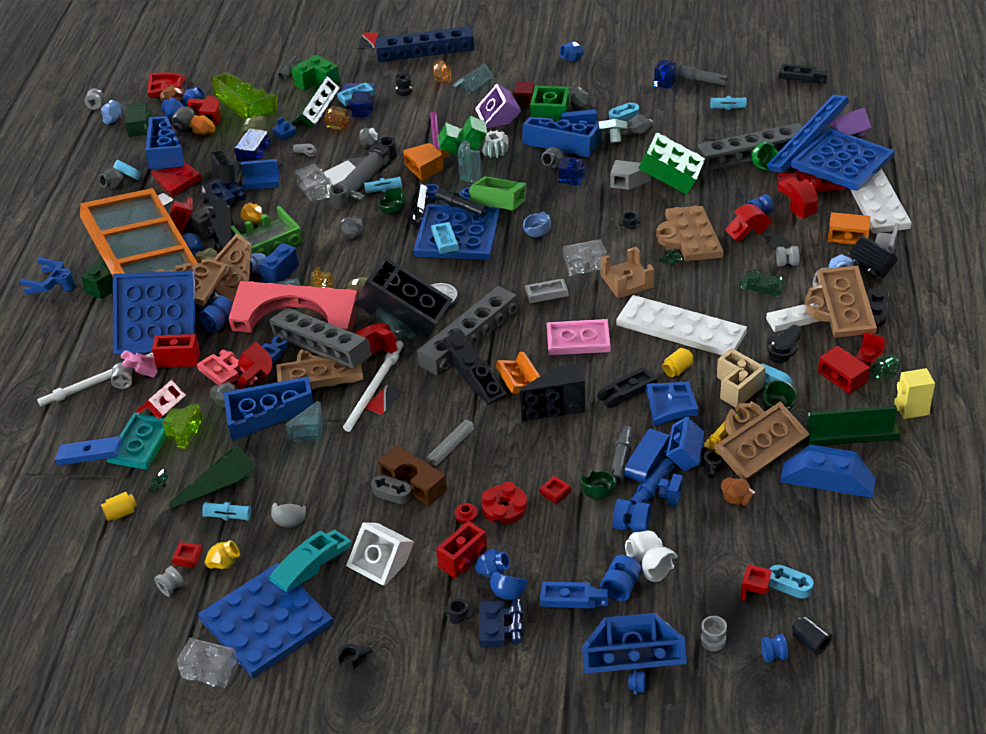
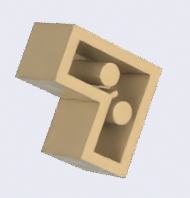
M732 348L718 358L717 378L721 380L720 399L735 408L737 404L745 403L764 387L766 367Z

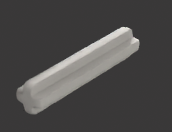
M464 420L427 456L428 464L433 467L437 466L474 429L473 423L469 420Z

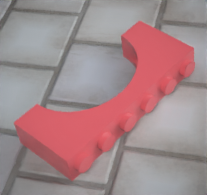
M240 281L229 315V322L232 331L252 333L257 322L267 314L283 308L299 307L318 313L328 324L352 332L358 307L355 305L358 295L356 290Z

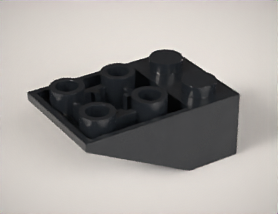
M579 363L558 366L519 389L522 422L585 412V381Z

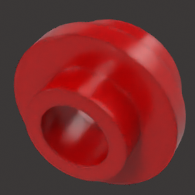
M469 503L459 505L454 512L455 518L463 525L467 521L473 523L478 515L477 508Z

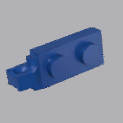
M543 581L541 585L540 607L594 608L595 606H608L609 593L608 589H596V587L590 586V583Z

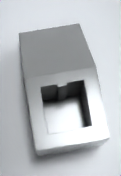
M615 160L611 170V188L630 190L650 182L651 175L638 169L640 163Z

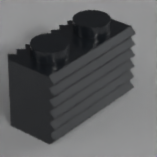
M863 235L848 253L855 266H858L860 269L863 266L867 269V273L875 278L879 276L884 279L898 261L893 252Z

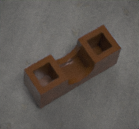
M397 445L378 460L380 475L389 476L401 481L412 479L410 480L412 496L428 506L447 491L446 475L441 470H436L428 465L426 461L418 459L408 450H404Z

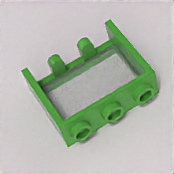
M280 206L277 207L278 220L271 222L269 216L263 214L261 216L262 226L254 229L250 221H246L244 223L246 233L242 235L234 226H231L232 238L238 233L252 245L251 254L263 253L265 256H269L282 243L293 247L303 243L301 228Z

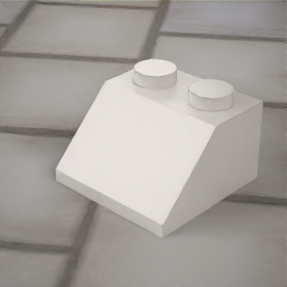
M362 523L346 566L386 586L406 564L414 541L378 523Z

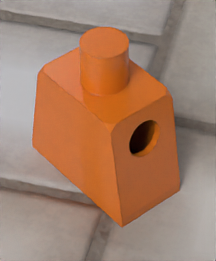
M431 143L403 150L405 166L421 181L444 169L443 159L449 157V152L442 149L437 150Z

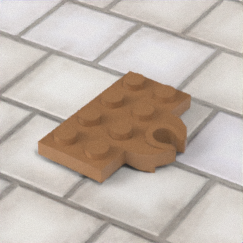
M703 206L666 209L665 216L668 221L661 223L656 230L658 243L664 246L665 250H681L685 261L723 258L724 251Z
M858 266L817 270L819 285L809 288L805 297L804 305H807L806 312L808 315L822 322H830L834 338L863 335L864 332L876 333L877 326ZM816 303V304H818V305H820V306L815 307V306H812V305H810V304Z
M301 349L295 362L276 365L278 382L309 377L311 390L363 380L361 364L353 369L324 356H314V353L309 350L304 351Z
M751 401L750 403L737 404L735 408L737 413L744 416L745 420L738 419L735 411L731 408L725 419V428L729 436L719 442L714 449L741 479L748 480L803 442L810 434L781 402L764 412L759 405Z

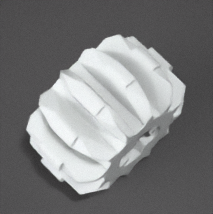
M490 130L479 147L480 152L484 156H490V158L493 156L498 158L499 155L503 156L504 153L508 152L509 139L504 132Z

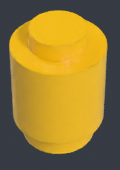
M679 348L664 360L662 364L663 371L669 377L679 376L693 365V355L689 350Z
M126 492L105 500L106 503L101 504L108 521L112 519L116 521L135 512L134 507H137L133 495H128Z

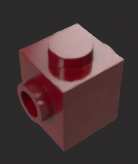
M517 81L516 88H513L512 94L519 107H530L534 92V82Z

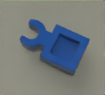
M276 336L272 339L271 344L265 343L262 347L269 353L273 365L283 356L282 351H285L289 345L288 340L285 339L283 342H280V337Z

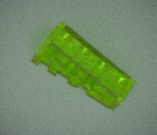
M227 72L212 76L213 95L244 120L259 115L266 117L277 113V98L275 94H266V90L262 88L259 90L255 89L253 84L249 82L242 83V79Z

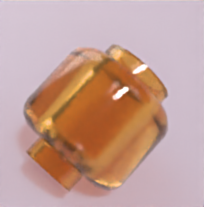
M331 106L330 109H326L324 122H326V126L329 128L342 130L344 126L348 127L350 116H347L348 112L346 109Z

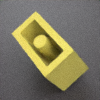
M927 368L901 372L900 382L897 383L898 394L894 404L897 406L903 419L929 415L935 382Z

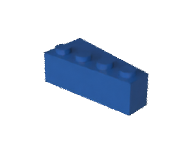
M167 116L149 117L146 141V156L149 169L160 170L168 167L185 166L182 147L175 137V132L172 130Z
M529 117L523 124V144L531 147H542L546 150L550 147L561 149L565 154L571 153L580 157H590L601 142L602 129H599V122H596L595 125H588L587 121H580L574 124L564 119L553 122V119Z
M309 377L224 392L227 424L232 441L315 409Z

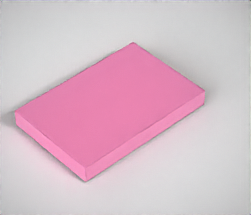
M608 319L547 323L548 355L611 352Z

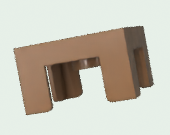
M637 247L628 249L627 262L610 267L609 255L601 257V277L617 298L654 287V268L650 264L647 265V269L642 267L641 252Z

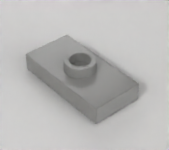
M564 279L525 286L529 303L568 296V289Z

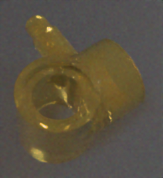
M315 267L314 272H311L310 286L333 289V273L321 272L319 267Z

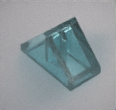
M319 401L285 424L290 441L322 439L323 412Z

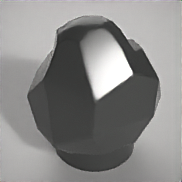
M574 87L570 90L571 107L573 110L584 111L590 96L581 87Z
M642 114L628 120L629 133L644 136L649 134L654 127L653 120L646 118Z
M373 127L363 128L359 133V143L363 148H371L374 144H378L380 134Z
M550 147L542 154L541 160L545 166L556 170L566 161V157L561 149Z
M106 169L103 174H100L99 183L102 188L117 190L123 185L126 176L117 169Z
M357 217L344 218L341 222L342 235L349 239L362 236V220Z
M226 382L214 386L210 390V396L218 407L225 408L224 392L240 389Z

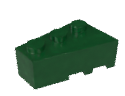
M115 243L111 247L116 259L146 253V251ZM101 256L81 276L87 295L103 299L113 293V276ZM149 259L121 266L125 274L141 273L144 270L148 272L151 270Z

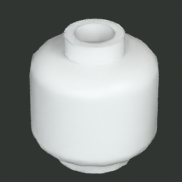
M641 531L630 535L626 541L625 549L627 556L632 557L638 563H642L648 550L663 545L661 539L653 531Z

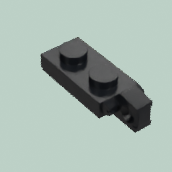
M782 64L778 78L826 84L828 71L816 70V67Z
M420 185L413 194L408 219H410L409 224L417 228L421 226L422 215L426 208L424 204L428 198L426 195L427 187L424 185Z
M868 288L867 297L877 326L876 332L878 333L879 323L886 322L889 291Z

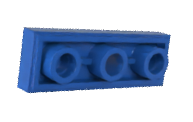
M118 436L60 445L55 462L57 465H72L78 462H92L106 458L113 459L118 456L123 441Z

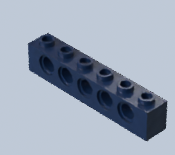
M471 26L375 38L378 63L475 50Z

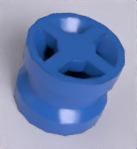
M778 634L775 638H761V649L767 663L773 662L777 658L781 660L788 659V647L783 634Z

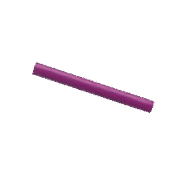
M431 112L433 146L439 150L437 113Z

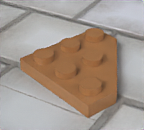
M238 233L213 259L227 264V270L215 289L232 303L234 302L239 282H248L250 276L252 245Z
M208 258L201 260L199 264L191 265V263L177 265L172 270L165 271L160 269L155 272L194 271L195 304L204 306L226 272L227 264Z

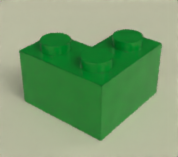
M314 55L291 68L294 85L303 91L319 84L326 77L330 78L336 85L340 84L338 66L318 55Z
M469 116L462 129L445 123L438 135L439 149L471 161L487 135L486 122Z

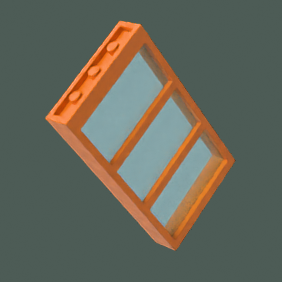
M153 188L80 203V218L112 276L113 274L155 272L160 269L168 271L175 269L177 265L191 263V265L198 264Z

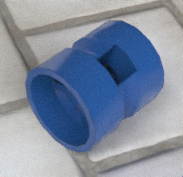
M219 296L199 313L198 316L201 324L208 331L216 333L224 326V323L229 322L233 303L227 297Z
M617 499L613 514V529L626 531L628 528H631L633 532L647 531L651 505L642 502L632 505V502L629 500Z
M626 555L615 556L600 583V588L608 589L609 598L613 600H627L642 573L640 564L632 557Z

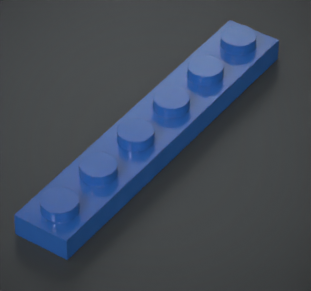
M833 94L767 164L768 169L780 173L786 171L791 165L792 160L807 148L849 103L848 97Z

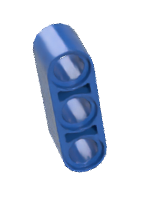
M648 429L626 465L625 477L645 483L666 455L670 435Z

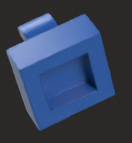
M283 117L278 119L277 126L272 128L273 134L281 140L297 134L296 127L291 125L289 121L284 122Z
M673 474L671 482L667 479H660L658 496L668 497L667 506L677 507L682 493L683 475Z

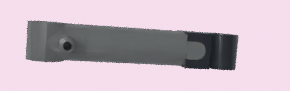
M391 136L380 138L378 145L374 144L368 150V156L340 184L329 188L332 208L336 210L347 208L351 198L362 201L365 199V195L359 193L358 190L380 168L386 169L391 164V160L397 157L395 138Z

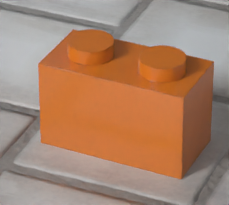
M831 212L828 242L856 244L862 235L868 238L871 216Z

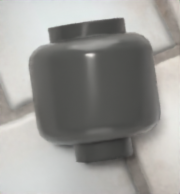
M187 106L180 107L171 119L175 130L178 132H189L192 129L189 127V124L194 115H197L192 108Z

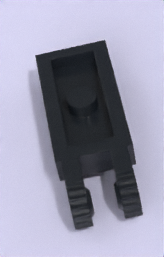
M643 367L601 389L597 394V398L600 401L604 400L605 406L611 409L618 406L621 401L623 402L645 391L647 384L657 383V379Z

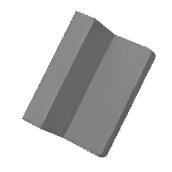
M895 223L892 234L878 232L875 243L894 252L899 223Z

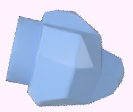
M842 254L832 258L829 264V268L854 266L853 260Z

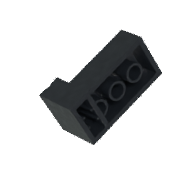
M384 256L366 280L355 305L370 315L379 307L429 338L453 299Z

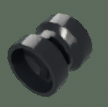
M399 73L395 76L396 93L400 96H407L413 92L412 85L410 84L412 82L411 75L409 73Z

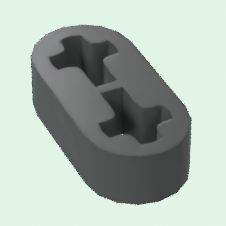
M385 475L376 476L371 481L372 492L376 497L397 504L408 503L412 498L411 486L404 481Z

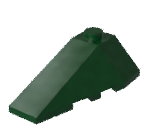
M239 446L232 447L211 465L212 468L202 473L196 478L195 483L187 486L166 505L169 508H173L238 482L241 479L244 482L254 474L252 470L256 466Z

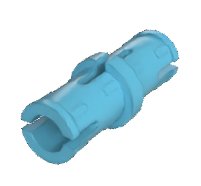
M726 96V98H711L710 100L711 109L726 108V110H731V108H746L747 106L746 97L731 98V96ZM721 102H736V104H721Z
M399 176L385 180L380 178L379 181L364 183L366 194L380 191L384 193L392 188H402V183Z
M205 502L202 514L203 517H219L227 521L229 519L249 521L251 507L231 505L230 502H225L224 504Z

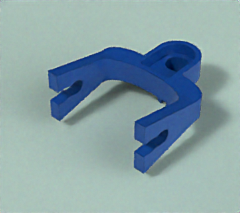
M41 257L37 258L38 264H46V266L41 267L42 272L53 271L52 274L43 282L20 279L22 286H30L24 289L26 295L49 291L56 284L62 285L64 291H70L76 286L73 282L71 271L65 269L63 262Z

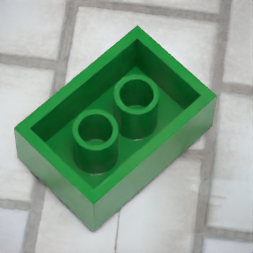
M656 132L647 147L638 169L687 195L697 180L705 158Z

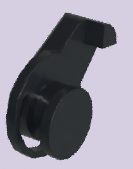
M792 325L779 335L772 336L767 340L766 350L769 353L770 360L776 363H784L797 352V342L801 337V328L799 326Z

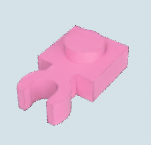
M124 351L120 356L122 359H125L122 363L123 366L134 367L135 371L141 375L154 378L158 372L153 358L139 353L134 355L129 351Z

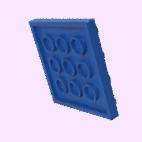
M828 128L792 160L791 167L831 181L834 184L845 186L850 190L858 191L894 157L895 150Z
M426 204L413 250L414 257L490 260L500 217V208L487 206V209H485L487 213L481 218L456 206ZM450 222L459 250L440 254L431 231V226Z
M194 271L113 274V354L122 355L124 351H129L133 354L152 353L155 336L195 334Z
M278 563L198 613L200 621L252 678H255L334 624L333 618L300 585L285 592L269 581V576L279 566Z

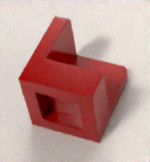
M748 564L742 581L740 600L746 601L748 591L766 595L770 588L772 570Z

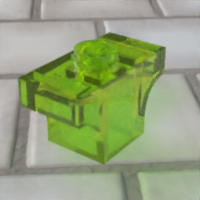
M191 403L183 409L171 408L162 422L166 437L175 439L178 448L186 449L194 434L199 430V425L203 420L199 404Z

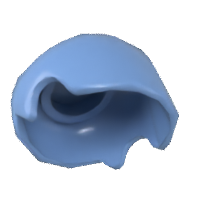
M544 211L540 214L529 215L523 222L525 233L534 238L545 236L551 228L550 216Z

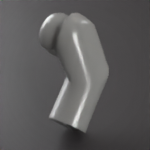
M312 144L293 145L294 154L304 153L309 157H313L317 153V149Z

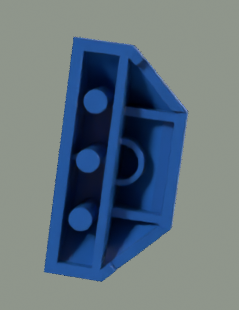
M809 445L784 462L780 478L782 483L873 498L876 480L856 452Z
M656 613L605 617L582 646L584 673L687 664L685 638Z

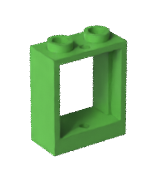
M485 176L470 187L469 196L472 201L481 205L514 210L525 202L527 183Z

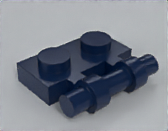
M215 180L210 183L216 198L224 197L228 205L236 202L235 197L241 200H245L247 197L244 189L237 186L236 181L221 183L219 180Z
M513 599L510 608H505L504 601H480V647L505 646V638H512L513 644H520L522 642L524 626L521 624V619L524 616V609L521 606L520 599ZM505 620H512V624L505 626Z

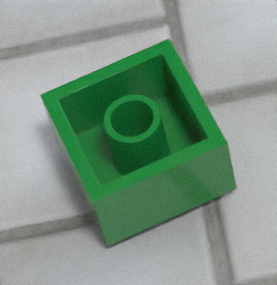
M535 86L530 104L531 117L553 119V122L561 120V113L569 111V87Z

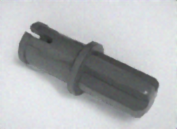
M294 56L289 62L284 64V67L277 73V77L281 81H285L292 74L291 68L301 63L302 59Z

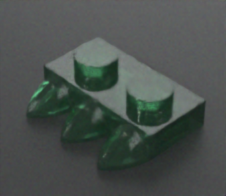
M757 269L748 270L741 282V288L776 297L781 296L786 286V279L783 275L779 277L772 276L770 272L763 274L759 273Z

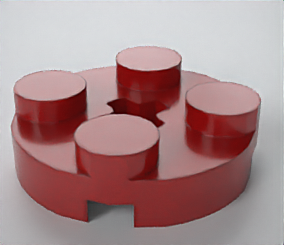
M505 482L503 485L494 486L482 494L483 515L494 523L495 520L502 521V524L515 523L525 515L527 508L526 494L520 488L515 487L513 482ZM507 502L508 506H505L501 503Z

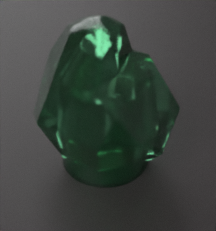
M888 353L879 355L871 364V372L877 378H894L900 368L899 359Z

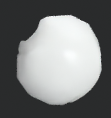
M656 546L648 550L642 561L644 577L651 582H660L666 577L669 570L674 568L672 558L676 559L678 557L677 554L663 546Z

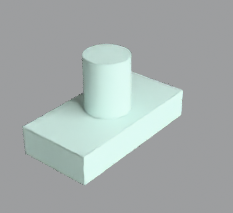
M618 119L600 121L599 129L610 132L611 143L621 142L620 131L628 129V122Z

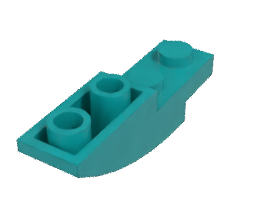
M336 530L327 534L319 531L293 550L269 576V581L285 592H288L317 575L322 564L350 549L352 540Z

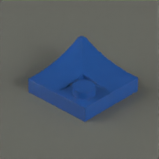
M689 382L647 384L646 392L653 426L682 417L697 416L698 407Z

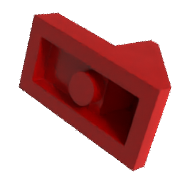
M864 332L862 346L856 358L869 366L870 369L876 370L888 340L884 337Z

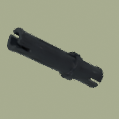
M438 188L435 193L436 199L448 203L451 207H459L481 218L487 213V210H485L487 206L461 197L456 192L452 193L443 188Z

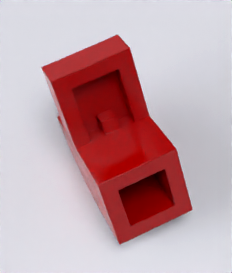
M207 96L205 100H188V107L192 108L197 116H206L215 126L220 124L222 114L218 99Z
M790 177L778 183V190L791 198V212L802 219L817 212L818 196L815 188L807 179L800 182L796 178Z
M746 204L734 212L738 216L727 226L725 231L739 243L752 229L760 235L773 221L756 205Z
M389 324L371 325L354 333L367 338L371 354L379 350L392 354L398 350L396 336L391 332Z
M257 342L242 353L237 363L245 372L241 374L236 386L239 389H245L248 386L253 387L257 382L263 385L271 371L272 359L269 353Z

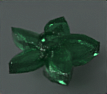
M678 249L663 250L665 256L660 258V262L668 260L671 266L675 261L683 260V256L678 252Z
M164 468L156 477L152 478L153 484L148 488L149 492L153 489L159 490L160 485L163 488L167 486L165 482L168 476Z

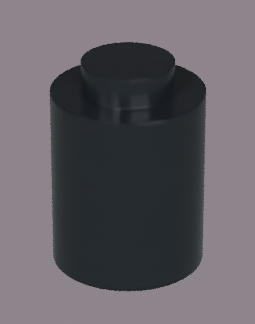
M808 616L798 618L792 626V636L816 655L822 654L832 641V634Z

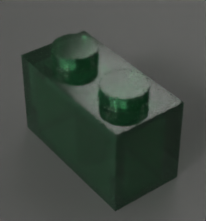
M147 102L126 104L125 125L128 137L147 135L149 117H152V110L148 108Z

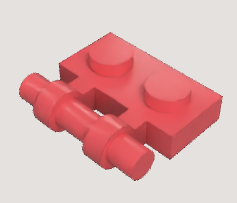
M225 349L220 351V357L212 354L197 364L198 370L217 385L226 382L232 384L239 379L238 373L245 372L237 364L239 360L236 358V355L231 351L227 352Z

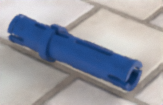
M664 458L645 483H641L638 486L636 494L629 500L633 503L632 505H635L637 502L646 503L654 497L660 479H666L675 468L674 465H671L673 462L670 459Z

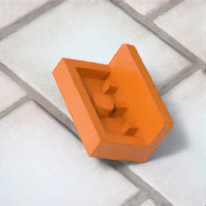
M519 352L516 361L498 360L495 365L509 390L515 394H520L519 389L540 377L524 352Z

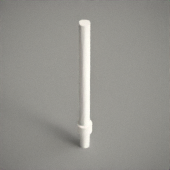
M401 341L396 342L397 351L392 354L387 352L385 355L384 363L344 424L343 428L345 431H351L391 365H394L398 360V354L404 346Z
M153 353L145 355L154 359ZM112 369L64 389L58 388L53 390V393L41 397L37 401L40 407L54 401H62L68 395L110 379Z

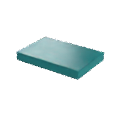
M133 413L120 434L123 443L118 456L113 459H107V462L147 470L174 425L173 419L161 417L158 420L152 415Z

